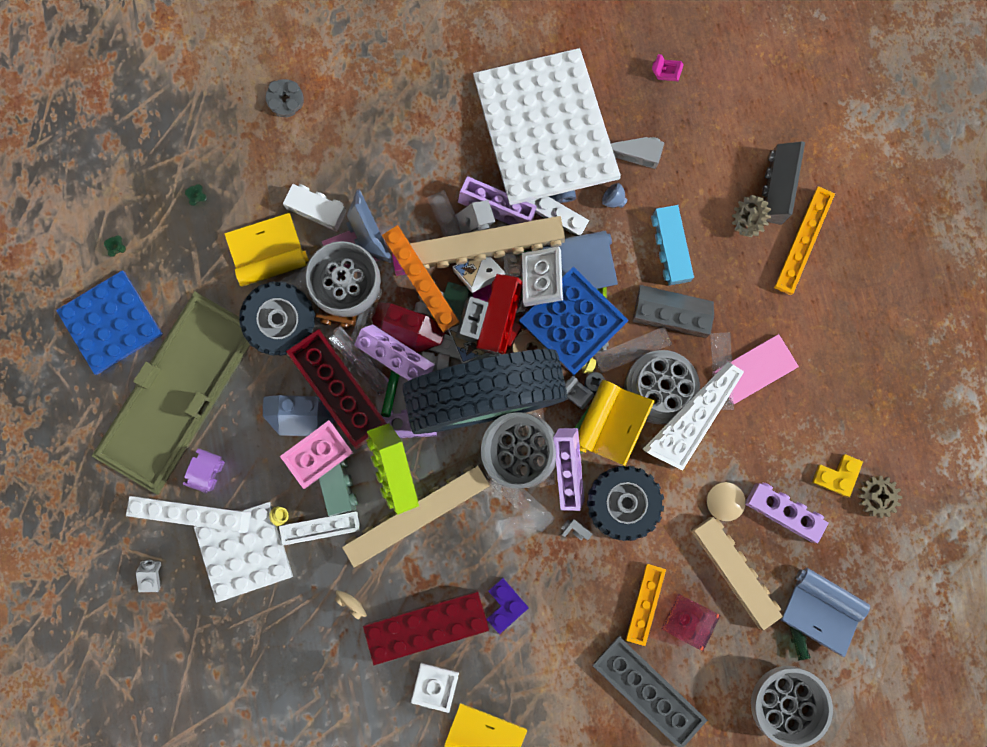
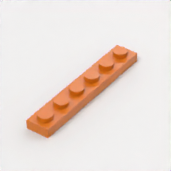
M397 225L382 234V237L443 333L459 324L460 322L400 227Z

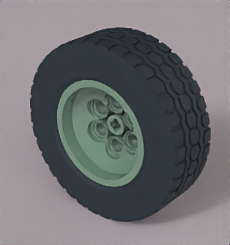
M553 349L528 350L470 361L421 375L403 384V395L413 434L433 433L495 421L509 413H527L567 400V390L557 351Z

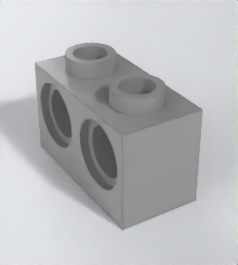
M469 297L465 301L455 337L473 343L479 339L489 302Z

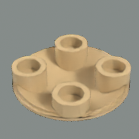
M719 483L707 494V507L710 513L721 521L735 520L745 509V496L742 490L732 483Z
M335 591L336 597L334 600L342 607L344 605L348 606L351 609L350 613L355 618L360 619L361 616H367L361 603L355 597L343 591Z

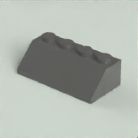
M805 142L777 144L769 152L768 161H770V166L765 172L767 183L763 186L761 194L764 196L763 201L768 202L766 207L771 208L768 212L771 218L767 219L766 222L782 225L793 214Z
M639 286L632 322L707 338L711 334L714 320V301L648 286Z

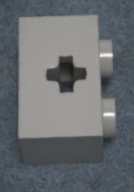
M489 200L471 203L456 214L462 234L489 229V226L495 222Z

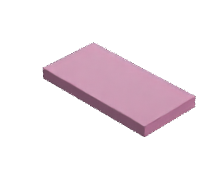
M779 334L730 362L744 371L728 398L732 405L799 367ZM721 368L714 371V375H716Z

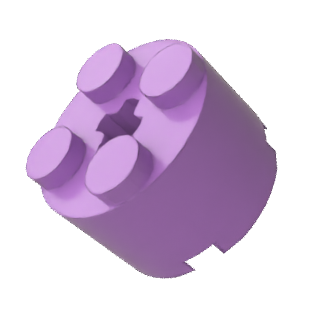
M197 449L196 453H199L197 458H192L184 477L188 481L183 482V485L207 493L214 490L217 479L214 478L216 473L222 471L225 461H222V457Z

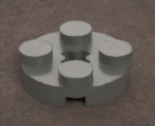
M281 79L269 84L266 92V103L277 116L291 117L302 108L304 96L296 82ZM285 94L288 97H290L289 99H286V102H283L282 99H280L281 96Z

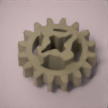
M753 195L750 198L744 197V202H738L739 208H734L737 212L732 215L735 218L732 224L736 225L735 231H738L740 235L747 237L759 236V231H765L764 225H769L766 221L771 218L768 215L771 208L766 207L768 202L763 201V198Z
M877 476L876 478L869 477V481H863L865 487H859L862 494L857 495V497L862 498L859 505H865L864 512L870 511L869 516L877 515V518H883V515L890 517V512H897L895 506H901L897 501L902 499V496L897 494L901 489H895L896 482H890L889 477L883 479L882 476Z

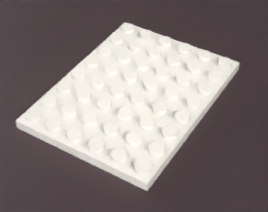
M580 48L473 73L509 205L620 179L621 175Z

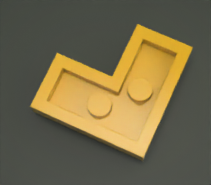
M843 454L837 471L823 465H818L812 483L845 497H850L863 461Z

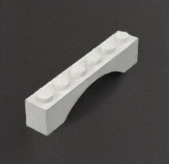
M129 496L126 516L234 532H248L251 514L250 512Z

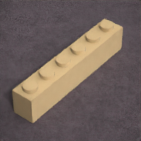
M709 517L693 528L691 532L757 627L765 630L783 617L779 612L781 608L776 601H772L769 598L770 592L764 584L760 585L756 579L758 578L757 573L753 568L747 566L745 563L747 559L741 551L737 552L734 547V540L730 535L726 536L722 530L724 526L720 520Z

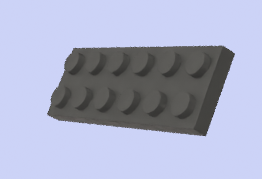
M617 636L592 664L598 672L677 747H685L708 721L620 636Z

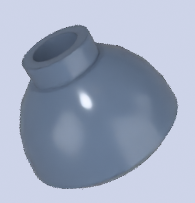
M620 183L611 185L602 198V204L610 208H622L627 203L624 188Z

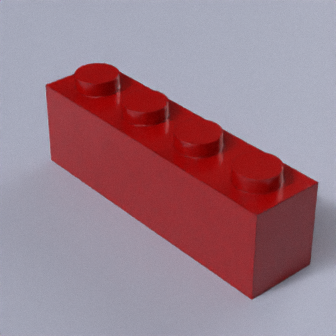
M496 274L495 279L492 281L491 296L487 300L489 303L482 324L481 334L477 340V348L484 353L494 355L506 353L523 288V282L518 277Z

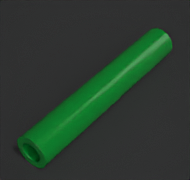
M393 370L390 372L381 416L386 418L391 416L400 376Z

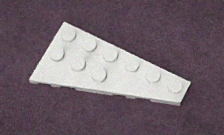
M727 362L643 450L683 470L744 371Z

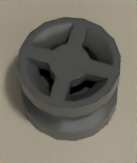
M593 372L586 377L584 385L590 391L596 393L601 381L605 379L600 373Z

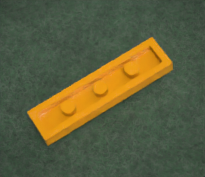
M646 563L626 641L646 646L666 569Z

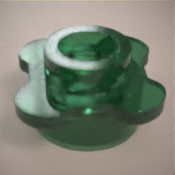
M199 184L185 190V195L189 198V204L192 206L207 199V196L202 191L203 187Z
M119 235L111 237L104 242L110 257H115L116 254L126 251V247L122 243V237Z

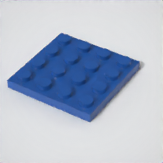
M573 266L562 277L563 300L534 305L519 322L546 349L556 350L560 363L574 376L629 320Z
M123 270L56 310L95 375H98L163 335Z

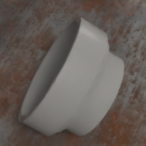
M657 350L643 355L631 366L625 379L624 390L646 398L649 395H654L657 402L652 406L646 421L653 424H668L700 391V382L694 366L684 356L673 351ZM655 362L662 364L663 370L661 372L655 370ZM674 366L681 368L682 374L680 376L673 372ZM643 376L650 379L649 386L642 384L641 378ZM662 380L669 383L668 390L661 388L660 383ZM681 384H684L688 387L687 394L681 393ZM668 399L675 401L676 406L674 409L668 407Z
M519 412L503 415L496 419L484 434L481 444V457L488 474L503 486L509 488L536 486L547 479L555 468L556 448L553 438L555 434L544 420L535 415ZM525 426L529 428L527 436H524L522 433ZM510 435L512 443L507 445L506 438ZM541 436L545 439V444L542 447L538 444V439ZM523 446L528 448L526 456L521 452ZM508 454L511 456V463L509 465L505 462V457ZM539 456L544 458V464L541 467L537 464ZM523 465L527 467L526 475H522L521 473V467Z
M781 666L765 673L756 683L751 697V711L758 728L768 738L783 747H808L816 743L825 735L832 721V699L824 683L812 673L795 666ZM784 678L785 685L779 688L778 681ZM800 685H803L804 691L801 694H798L797 688ZM770 692V700L764 702L763 697L765 693ZM789 699V706L783 708V701ZM805 705H808V712L806 714H802V708ZM775 712V719L769 722V714ZM794 719V726L788 728V721Z

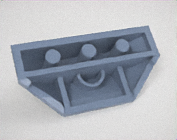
M359 189L356 191L347 213L349 220L346 223L350 233H355L357 237L354 239L356 245L364 248L372 257L391 263L393 262L392 256Z
M277 395L263 398L262 416L279 435L308 436L327 421H331L332 424L336 422L320 398L316 396Z

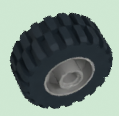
M274 281L262 284L248 294L240 309L239 322L245 339L252 347L268 355L282 356L287 354L286 351L312 334L315 325V313L311 301L303 291L286 282Z
M617 466L603 472L594 480L588 492V514L592 518L594 526L604 535L621 541H634L647 536V533L652 532L656 528L655 525L660 523L662 518L660 516L661 512H664V506H662L664 496L660 493L659 489L661 487L659 483L654 481L655 478L651 474L648 475L645 473V470L635 468V466Z

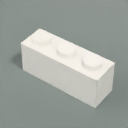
M292 184L283 202L285 208L337 231L346 214L344 204L335 199L333 201L328 200L320 192L312 193L304 185L299 184L297 186Z

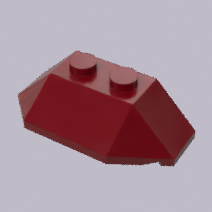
M378 302L371 319L374 326L416 353H421L441 345L446 332L443 333L437 322L432 318L392 303Z

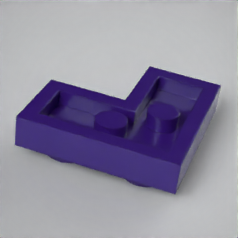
M504 578L488 590L501 605L487 618V621L499 635L529 609Z

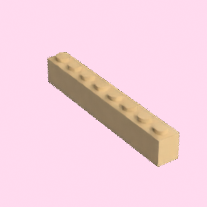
M561 216L410 243V245L428 271L430 267L434 266L445 268L451 263L461 265L467 263V260L472 259L483 261L489 256H494V258L503 257L505 253L521 254L527 249L537 251L543 249V246L549 245L550 247H558L565 243Z
M471 465L463 470L464 474L460 477L454 475L446 480L448 484L440 487L438 485L429 490L431 494L425 498L423 495L417 497L418 507L398 515L396 514L391 518L388 515L379 520L380 525L375 528L371 525L362 531L363 535L356 538L354 535L345 541L346 545L342 548L353 567H357L490 487L479 466L474 468Z

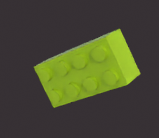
M390 423L367 431L369 439L366 442L369 450L373 452L371 460L374 467L378 469V472H375L378 482L382 483L380 491L382 497L386 498L389 508H393L398 515L418 507L419 503L400 437Z

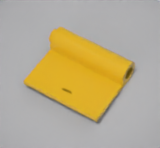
M290 213L224 233L236 267L235 274L241 287L307 266L306 262L309 261L306 250L302 251Z
M602 380L578 431L580 451L586 453L588 450L625 466L654 404V400L624 390L609 381Z
M460 703L444 747H521L527 729Z

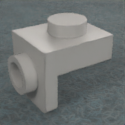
M574 376L565 382L567 399L583 410L595 396L594 393L579 383Z
M146 560L140 563L136 571L139 592H159L161 588L158 573L161 567L160 561Z

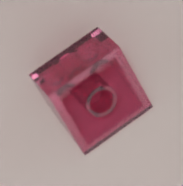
M678 594L662 630L704 651L721 615Z

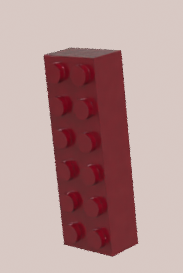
M319 329L286 351L354 448L359 449L367 443L366 440L369 439L367 431L387 424Z
M477 590L363 625L374 666L489 631V626L479 591Z

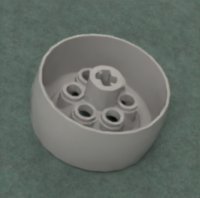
M344 241L332 242L316 251L309 261L306 271L308 292L315 304L329 314L339 317L356 316L370 308L379 294L381 278L377 263L370 253L359 245ZM344 264H350L351 266L347 269L344 267ZM356 272L361 273V277L358 279L354 278ZM345 274L346 279L338 281L339 276ZM328 279L333 281L331 286L326 285ZM356 286L357 291L354 293L350 292V287ZM342 290L343 294L336 296V291Z

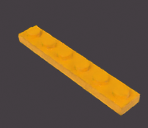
M819 186L815 189L776 281L775 289L789 295L794 293L835 193Z

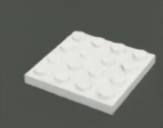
M270 502L243 511L251 513L248 532L194 527L216 603L293 577L285 548L282 546L278 526L272 524L269 518V513L272 509Z

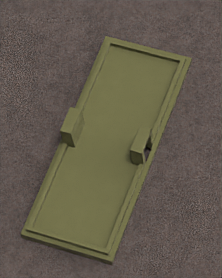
M194 291L151 362H145L133 381L136 383V386L95 449L92 457L159 495L251 346L242 333L239 316ZM204 402H210L202 415L198 414Z

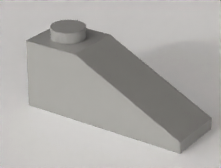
M644 137L610 143L615 158L656 169L664 146V142L656 137Z

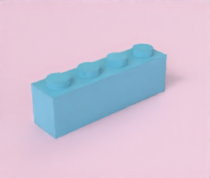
M679 206L658 208L651 216L653 227L656 226L657 245L660 244L659 258L665 267V270H663L664 280L668 281V286L691 282L694 275Z

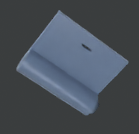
M606 231L565 238V243L559 246L561 249L562 277L574 266L596 289L618 285L610 249L612 244L610 233L607 234ZM550 245L543 246V249L553 248Z
M801 569L796 575L797 582L781 621L838 655L845 657L857 624L867 616L870 604L811 569Z

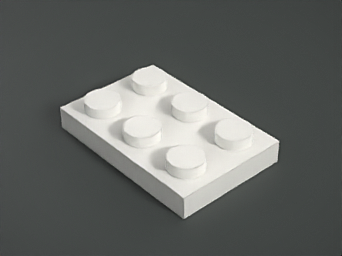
M560 247L522 253L523 304L525 307L563 300Z

